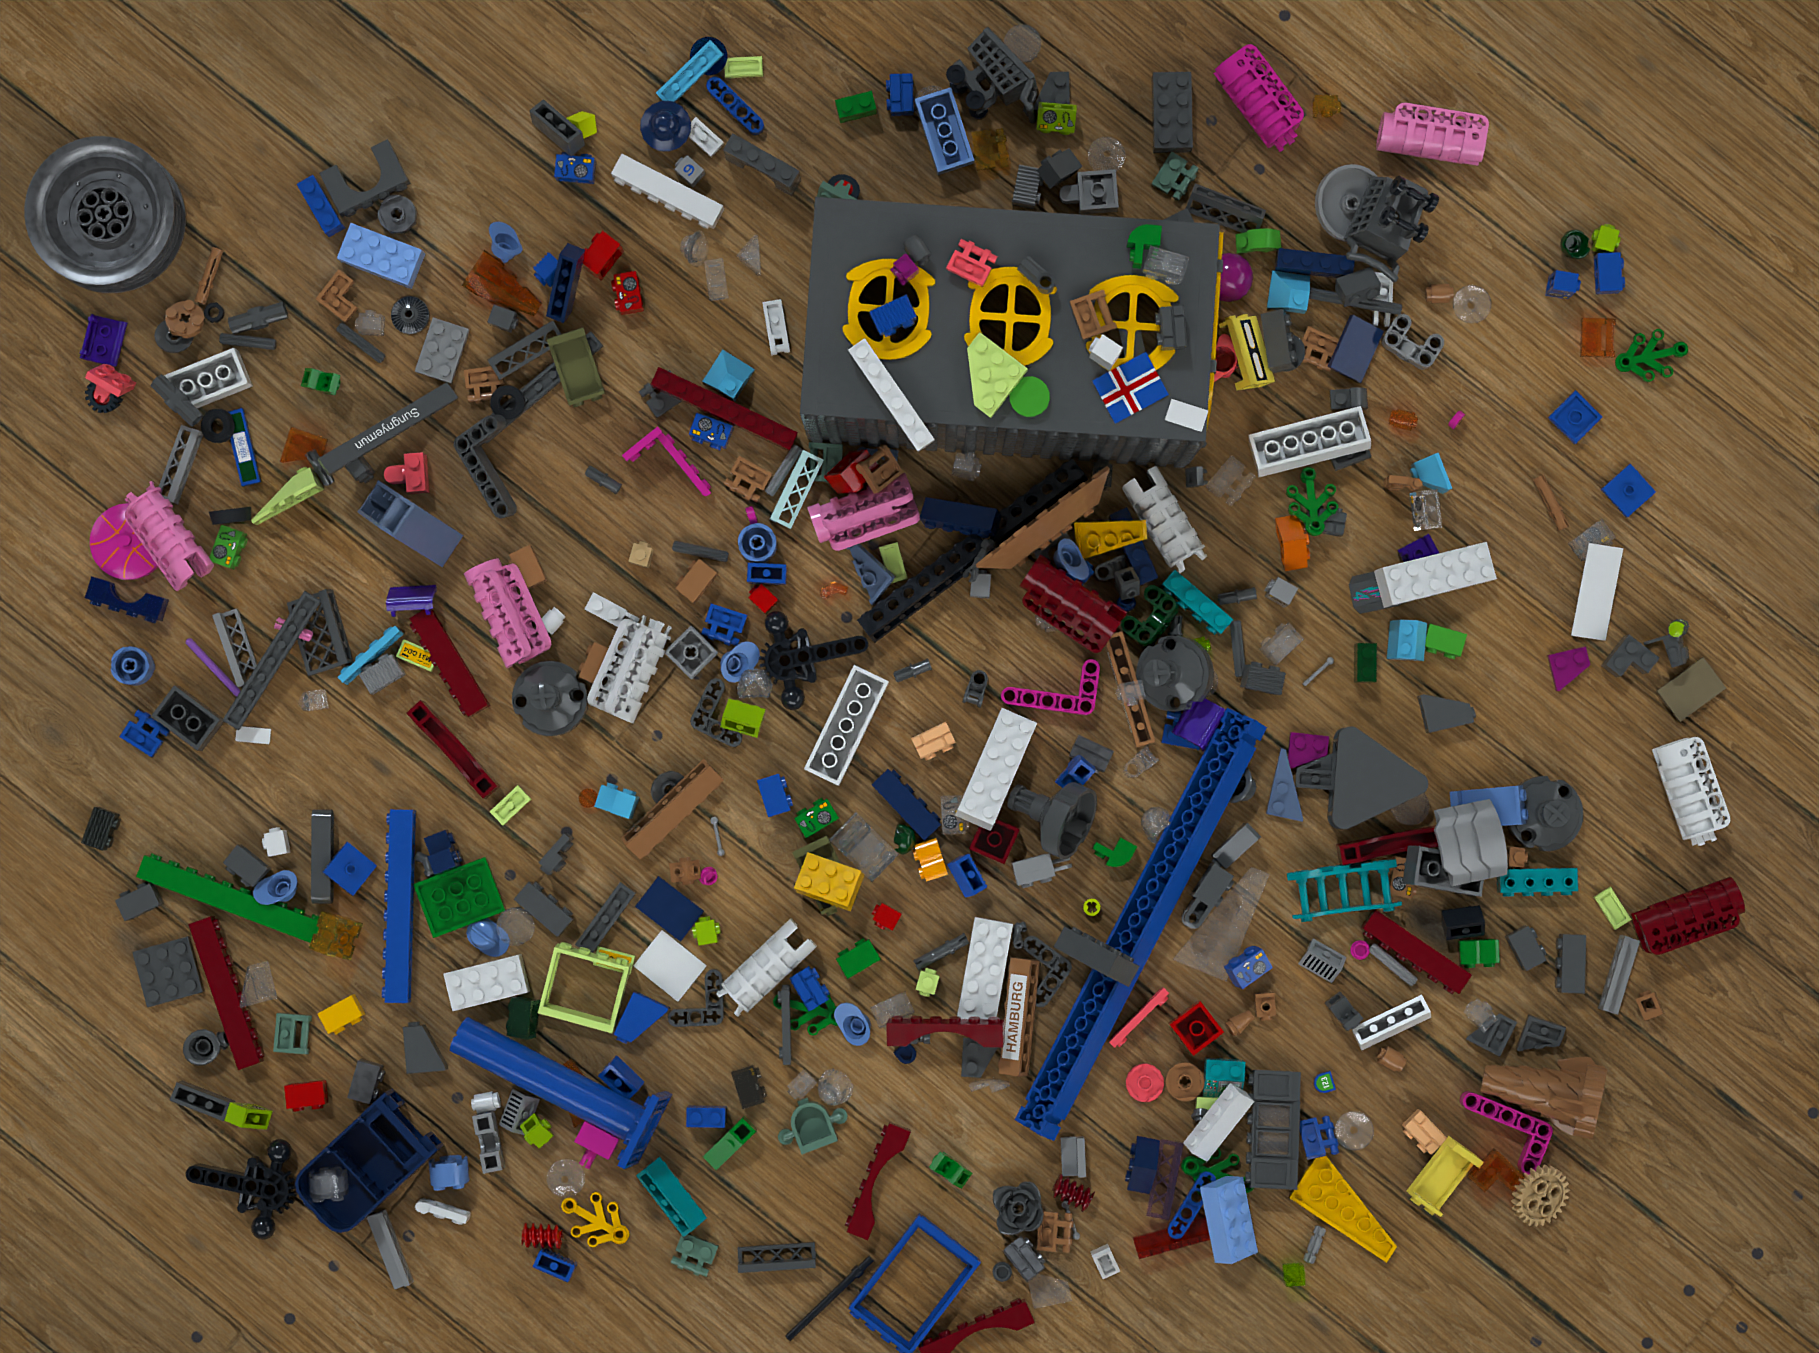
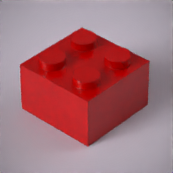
M603 230L600 234L596 233L591 240V246L588 249L585 248L582 264L584 269L600 281L603 280L624 253L621 244Z
M866 449L851 451L824 477L837 494L856 493L863 488V483L866 481L863 475L857 471L856 465L861 461L864 462L871 455ZM875 462L869 467L870 471L872 472L879 465Z
M1200 1000L1196 1001L1168 1023L1193 1056L1224 1033Z

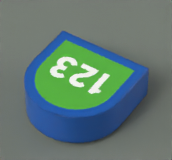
M1331 1071L1320 1073L1314 1078V1087L1319 1092L1326 1093L1336 1090Z

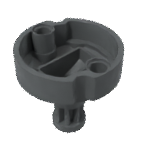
M1166 636L1160 638L1157 645H1148L1142 652L1137 664L1136 678L1142 695L1150 704L1165 711H1185L1192 707L1193 702H1202L1206 698L1213 684L1214 668L1208 652L1198 642L1187 637ZM1172 640L1176 642V646L1173 650L1170 648V642ZM1177 697L1180 700L1178 708L1174 705V700Z
M556 661L539 662L527 668L517 679L512 692L513 709L516 714L522 716V724L528 730L544 736H560L575 729L584 719L589 705L587 701L589 694L587 685L579 682V673L572 667ZM578 690H582L584 693V697L580 701H577L574 697L575 692ZM520 697H525L527 700L524 707L518 706L517 702Z
M1548 776L1532 777L1519 783L1517 786L1523 785V789L1526 790L1527 799L1524 803L1529 817L1526 820V824L1507 826L1512 837L1526 848L1537 846L1540 851H1554L1568 845L1577 836L1583 822L1582 802L1574 788L1563 780L1550 781ZM1561 786L1566 789L1564 797H1561L1558 792ZM1524 830L1528 831L1529 833V839L1527 841H1524L1521 838V833Z
M1076 782L1067 784L1051 798L1043 794H1036L1027 790L1025 786L1018 784L1010 793L1008 808L1013 811L1023 812L1029 815L1031 819L1040 822L1042 849L1061 859H1068L1074 855L1078 846L1084 842L1090 831L1096 813L1097 796L1094 790Z

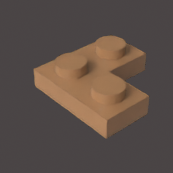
M338 269L316 297V300L347 323L358 309L344 298V295L355 281Z

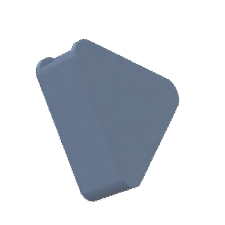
M379 480L361 508L357 511L378 528L441 567L445 565L464 536Z

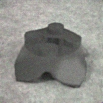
M1022 1182L1018 1187L1002 1186L993 1191V1203L999 1211L997 1227L1000 1233L1015 1235L1022 1231H1034L1041 1226L1044 1213L1041 1195L1034 1183ZM1019 1205L1023 1206V1212H1020L1018 1214L1019 1210L1017 1209V1207Z

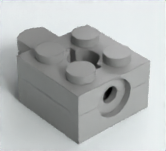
M1116 169L1077 172V185H1065L1060 190V201L1063 204L1078 203L1079 215L1118 211Z
M1050 853L1011 862L1016 884L1026 888L1033 886L1034 881L1040 880V883L1052 881L1056 871L1072 867V863L1054 868L1053 864L1071 859L1059 858L1051 860Z

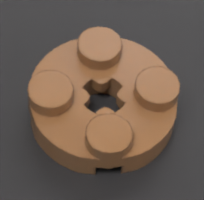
M192 300L177 302L168 308L165 321L171 334L182 336V338H191L201 332L205 318L202 309L198 305L194 304ZM182 317H189L187 323L180 320Z
M1180 1062L1168 1070L1165 1078L1166 1088L1172 1097L1177 1100L1191 1101L1198 1097L1203 1090L1204 1076L1197 1066L1189 1062ZM1183 1076L1190 1079L1187 1087H1183V1084L1179 1083Z

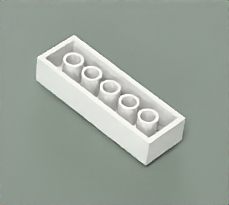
M1359 406L1250 434L1249 446L1259 478L1371 449V438L1362 408Z
M1487 542L1383 567L1374 571L1384 608L1497 579Z
M856 665L853 666L805 765V770L840 786L889 681Z
M1001 708L955 816L991 831L1037 725L1036 722Z
M979 917L974 918L957 1016L961 1017V1019H969V1017L974 1016L980 1017V1019L997 1017L1013 928L1012 923Z

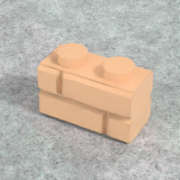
M946 722L911 738L920 758H925L926 761L936 757L935 752L942 750L944 753L953 749L952 744L956 743Z
M1419 1109L1402 1124L1405 1128L1403 1130L1405 1135L1409 1139L1414 1137L1418 1142L1416 1146L1424 1154L1426 1152L1433 1154L1447 1138Z

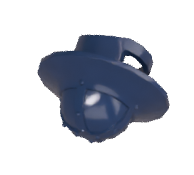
M660 101L652 104L645 110L641 118L640 131L643 139L650 147L658 151L670 152L680 148L687 141L691 133V121L688 113L681 105L672 101Z

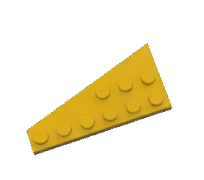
M1327 1156L1314 1158L1298 1181L1297 1190H1293L1289 1198L1387 1263L1397 1248L1396 1244Z

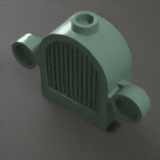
M807 1097L797 1101L798 1107L794 1110L791 1117L792 1131L785 1128L778 1134L779 1142L784 1145L790 1144L793 1138H796L801 1154H805L838 1141L833 1123H844L847 1120L848 1114L845 1109L837 1108L830 1116L828 1110L822 1104L809 1101Z

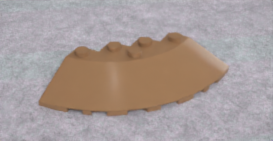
M1106 466L1086 482L1081 483L1071 492L1064 495L1050 508L1037 515L1034 520L1024 525L1011 537L1002 542L994 551L980 560L976 567L1012 569L1016 565L1021 567L1029 561L1027 557L1039 548L1044 550L1051 544L1050 540L1055 541L1062 535L1060 532L1065 534L1073 528L1071 524L1083 515L1085 518L1094 512L1093 508L1100 501L1110 470L1109 467Z

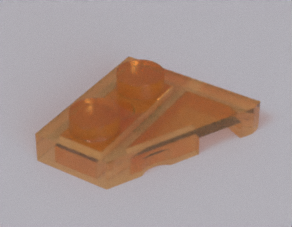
M290 427L280 462L306 460L305 454L313 449H316L321 457L324 455L328 439L295 427Z

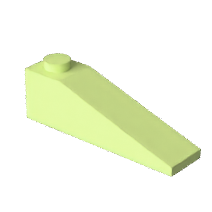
M310 467L299 469L297 474L251 520L252 523L259 525L323 491L324 488L317 474Z

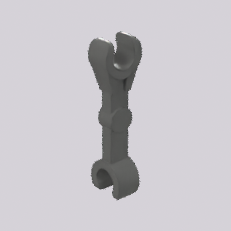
M992 539L983 540L981 543L982 549L977 557H975L973 564L963 572L964 578H967L969 573L971 574L969 582L976 581L979 570L976 564L994 548L995 542Z

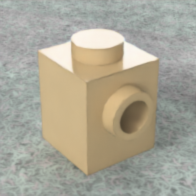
M639 541V544L634 543L629 562L649 568L654 550L650 548L648 543Z

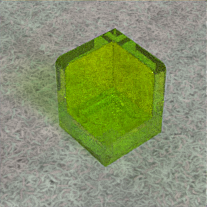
M1301 1262L1282 1264L1283 1283L1286 1287L1306 1285L1304 1265Z

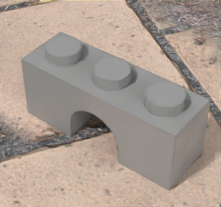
M495 1111L473 1115L475 1135L478 1136L480 1142V1160L483 1174L503 1170L505 1163Z

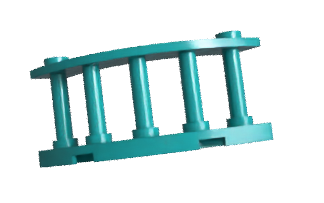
M1396 859L1327 866L1314 870L1287 873L1288 881L1296 880V884H1298L1302 909L1301 914L1292 915L1293 919H1301V922L1313 921L1312 917L1382 908L1383 912L1394 911V907L1402 905V901L1392 902L1389 885V868L1397 867ZM1370 870H1378V873H1380L1384 903L1372 904L1368 880ZM1358 872V875H1360L1364 905H1349L1346 882L1347 873ZM1336 874V878L1339 881L1342 907L1328 909L1324 879L1328 875ZM1314 878L1317 881L1320 903L1319 911L1310 912L1306 888V882H1308L1307 879Z

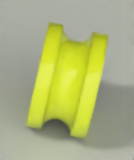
M1088 899L1083 905L1084 912L1089 916L1097 915L1101 907L1096 899ZM1089 902H1091V904L1092 902H1095L1097 904L1095 906V908L1097 909L1096 912L1093 913L1092 911L1090 913L1087 911V904Z

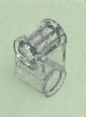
M1147 745L1125 763L1123 773L1127 778H1135L1152 767L1160 759L1152 754L1149 750V745ZM1129 764L1136 766L1137 772L1135 775L1128 773L1127 768Z

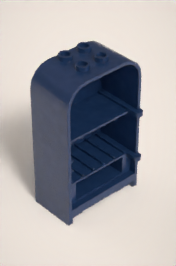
M394 1089L383 1093L311 1160L296 1177V1192L303 1200L304 1205L315 1213L317 1219L322 1224H325L326 1227L334 1232H348L364 1221L444 1146L432 1131L423 1136L404 1116L399 1108L406 1102Z

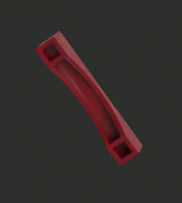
M420 700L406 712L415 724L452 761L483 799H487L500 787L496 780L425 701Z
M1436 825L1336 844L1339 863L1346 865L1405 852L1408 849V845L1427 848L1439 847L1434 832Z
M892 1016L886 1023L887 1046H907L915 1039L934 1032L958 1033L975 1040L983 1047H1003L1005 1043V1020H1000L999 1017L980 1019V1017L974 1016L969 1017V1019H961L959 1016H952L949 1019H942L940 1016H932L930 1019H922L921 1016H912L911 1018Z
M889 1122L888 1126L884 1124L880 1134L883 1136L881 1144H876L873 1154H876L874 1162H869L866 1172H869L867 1180H862L859 1190L862 1191L859 1198L855 1197L852 1208L855 1209L852 1216L848 1215L844 1225L848 1227L847 1233L868 1241L875 1224L871 1200L874 1182L887 1161L904 1150L911 1133L910 1129L893 1122Z
M1017 1298L1010 1301L1009 1306L994 1308L991 1314H980L974 1318L975 1321L967 1323V1321L962 1322L956 1326L957 1329L952 1331L946 1329L940 1332L939 1336L934 1339L928 1337L922 1340L919 1350L920 1353H951L963 1339L977 1331L996 1327L1018 1331L1034 1324L1035 1321L1026 1300Z

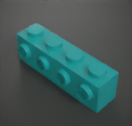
M1176 570L1161 585L1164 592L1178 600L1177 604L1184 610H1190L1193 613L1191 616L1198 622H1204L1207 625L1206 629L1213 635L1222 634L1234 620Z
M1577 868L1507 869V875L1497 877V892L1503 893V896H1515L1514 893L1522 892V896H1534V892H1541V896H1553V892H1561V895H1572V891H1578Z
M660 1157L636 1175L683 1237L707 1219L702 1209L698 1207L691 1198V1195L684 1189L678 1178L674 1176Z

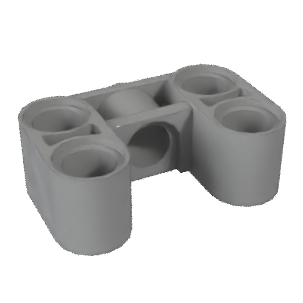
M1400 314L1392 321L1384 334L1382 345L1400 359L1414 365L1418 369L1425 370L1437 358L1444 346V339L1439 334H1432L1425 340L1423 345L1415 344L1407 339L1408 336H1406L1411 326V319L1406 314ZM1397 320H1403L1406 323V327H1398ZM1393 336L1396 339V344H1389L1387 337ZM1431 339L1438 342V348L1431 347ZM1420 356H1426L1429 360L1428 364H1422Z

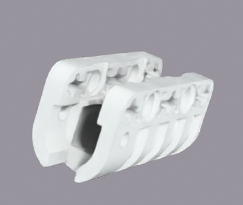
M1154 466L1147 470L1148 478L1154 487L1143 492L1134 478L1127 482L1122 489L1140 520H1146L1147 532L1170 568L1176 565L1179 569L1178 572L1181 573L1185 570L1183 560L1193 554H1196L1201 560L1207 557V554H1204L1202 550L1205 545H1202L1197 532L1187 520L1188 517L1185 512H1182L1176 497L1170 492L1167 487L1168 484L1158 467Z
M645 615L642 616L641 623L630 619H623L620 622L587 697V701L591 706L634 724L642 703H640L644 692L647 693L650 687L648 682L651 675L656 674L658 668L655 666L659 657L663 658L665 653L663 648L667 639L671 640L668 634L672 627L668 626L663 634L661 630L665 624L651 618L647 627L644 625L647 617ZM623 641L622 649L618 650V644ZM607 676V683L602 685V680Z
M1699 737L1683 738L1652 749L1657 769L1682 839H1690L1692 846L1696 844L1701 846L1705 844L1704 841L1711 840L1713 842L1717 840L1714 831L1728 826L1730 815L1703 740ZM1702 759L1705 760L1706 767H1704ZM1715 795L1719 798V803H1717Z
M792 918L721 984L723 989L716 994L718 997L727 993L738 1004L734 1012L736 1016L741 1015L740 1013L743 1010L746 1012L750 1011L817 947L811 939H807L797 950L787 942V938L798 928Z

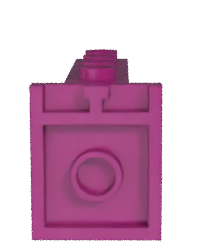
M658 426L622 454L627 462L629 460L634 462L641 456L639 452L644 448L649 450L656 444L654 440L658 439L702 495L708 496L711 493L709 489L712 487L705 479L700 480L697 476L700 472L693 464L688 465L685 461L688 457L681 449L676 450L673 446L676 442L669 434L665 436Z

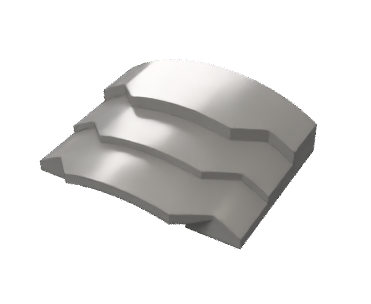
M1490 799L1434 810L1437 823L1434 832L1440 850L1442 868L1448 873L1451 886L1507 875L1508 861L1505 837L1500 819Z

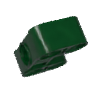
M1155 585L1148 586L1144 591L1145 599L1154 607V611L1147 620L1141 623L1133 616H1126L1122 619L1120 625L1121 629L1130 638L1145 648L1148 645L1153 646L1179 612V605L1174 598ZM1158 592L1156 599H1150L1152 593ZM1168 603H1173L1172 609L1165 610V606ZM1129 623H1135L1132 630H1127ZM1149 633V639L1142 641V636Z

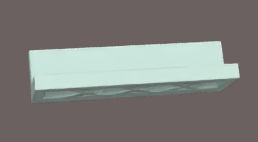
M802 450L769 520L789 529L792 528L824 461L823 459ZM808 457L818 462L814 470L807 471L805 463ZM804 467L805 473L800 474ZM806 475L809 483L806 487L799 489L797 479L800 476ZM798 492L800 497L799 504L791 506L788 498L790 494ZM790 509L792 515L789 523L779 519L782 511Z

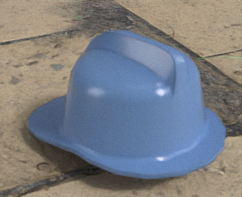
M493 222L490 224L489 234L492 239V253L500 258L503 263H507L508 260L522 252V246L517 234L506 223Z
M1064 538L1060 540L1053 556L1056 567L1067 571L1066 574H1070L1076 579H1086L1089 575V569L1078 546L1070 539Z
M748 641L741 642L723 655L720 662V670L724 679L728 682H738L756 666L760 656L757 645Z
M283 870L261 880L254 888V899L262 905H269L278 901H289L296 893L297 877L293 872Z
M486 918L468 925L466 933L468 940L484 954L497 957L507 951L510 942L508 933L492 920Z
M841 1003L836 1007L834 1017L846 1040L856 1046L865 1044L870 1038L871 1023L869 1018L854 1004Z

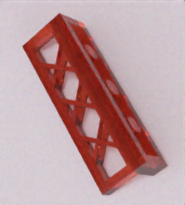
M1206 1217L1193 1220L1183 1237L1179 1239L1172 1238L1168 1234L1167 1228L1133 1237L1139 1259L1210 1240ZM1181 1224L1171 1227L1173 1230L1172 1234L1181 1233L1179 1229Z

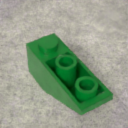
M743 1116L703 1158L717 1170L757 1131V1128Z

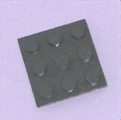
M190 936L132 952L147 1008L205 992Z

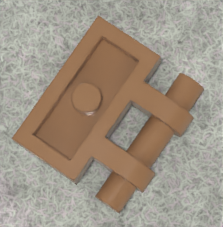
M1308 326L1302 338V342L1306 347L1303 362L1311 363L1317 366V369H1324L1330 372L1331 368L1327 367L1329 363L1326 360L1328 357H1332L1339 339ZM1312 350L1322 354L1321 359L1311 356Z
M491 366L464 370L466 389H474V395H467L468 403L476 402L478 404L482 403V401L490 400L498 386L505 385L504 378L499 380ZM496 366L500 374H503V366ZM491 387V392L481 393V388Z
M739 456L730 471L731 474L736 476L734 481L727 478L724 485L729 487V490L735 493L736 491L744 495L745 499L753 500L757 503L761 496L754 493L756 488L764 491L773 474ZM741 480L751 484L750 488L747 489L739 485Z
M1389 475L1383 480V487H1388V491H1400V489L1408 488L1409 491L1415 492L1422 487V481L1419 478Z
M1043 1211V1221L1038 1228L1037 1250L1056 1252L1057 1244L1063 1245L1062 1252L1069 1253L1070 1245L1073 1242L1071 1238V1228L1074 1226L1072 1213L1066 1212L1064 1220H1059V1212ZM1058 1227H1064L1063 1238L1058 1237Z

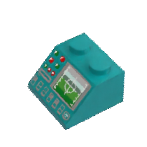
M1205 1058L1203 1097H1219L1230 1083L1243 1090L1246 1062L1237 1059Z

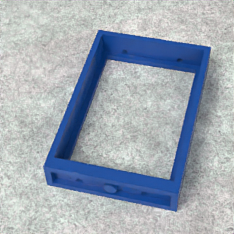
M919 1213L849 1304V1309L851 1310L849 1313L858 1320L859 1318L863 1319L866 1322L865 1325L870 1330L875 1331L876 1329L880 1332V1337L887 1343H894L900 1353H913L980 1265L981 1260ZM919 1227L967 1264V1266L908 1342L860 1303Z

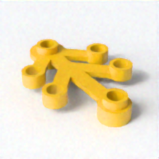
M593 1192L590 1196L596 1215L577 1205V1201L572 1197H567L563 1200L561 1208L565 1213L570 1214L574 1212L591 1222V1224L584 1226H573L571 1229L573 1237L577 1238L582 1234L603 1229L608 1234L601 1236L591 1235L587 1240L590 1247H596L598 1244L608 1241L623 1244L628 1240L629 1230L626 1226L621 1225L617 1202L612 1201L607 1205V1211L611 1213L613 1225L606 1222L601 1203L602 1194L600 1192ZM593 1195H599V1201H594ZM568 1201H571L573 1203L572 1208L567 1207L566 1204ZM611 1204L616 1205L615 1211L610 1210L609 1206ZM574 1228H578L580 1230V1234H574ZM622 1231L623 1237H617L616 1232ZM595 1238L597 1243L591 1244L590 1239Z

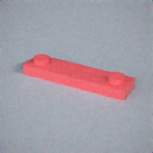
M1161 987L1108 1042L1114 1048L1117 1045L1119 1047L1127 1041L1126 1036L1158 1004L1162 1006L1168 1000L1167 995L1169 992L1164 987Z

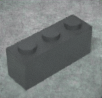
M544 99L529 110L532 124L569 156H573L585 146L582 131Z
M1283 309L1261 314L1268 368L1273 373L1295 369L1297 355L1292 348L1294 336L1289 328L1292 325L1290 315Z
M528 882L514 900L554 935L559 937L574 920L572 917L573 913L565 906L563 908L557 904L558 900L552 894H545L542 891L544 888L538 882Z
M1559 934V938H1556V949H1559V953L1555 959V967L1558 969V977H1555V988H1558V992L1585 994L1586 935Z
M183 1080L176 1082L170 1098L172 1102L221 1121L225 1120L230 1102H236Z

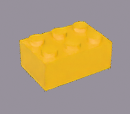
M807 852L794 889L799 894L851 912L864 874L861 870Z

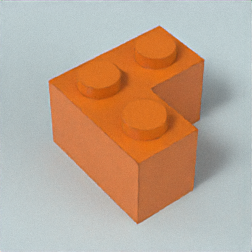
M1293 515L1275 518L1276 534L1280 543L1281 561L1284 570L1291 571L1307 568V560L1310 559L1309 548H1307L1309 536L1308 533H1305L1304 523L1300 522Z

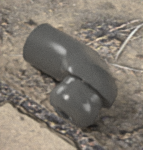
M417 851L414 860L423 863L424 875L426 877H433L434 873L428 860V855Z
M1017 922L1014 925L1012 939L1016 949L1023 947L1021 932L1027 931L1025 922Z

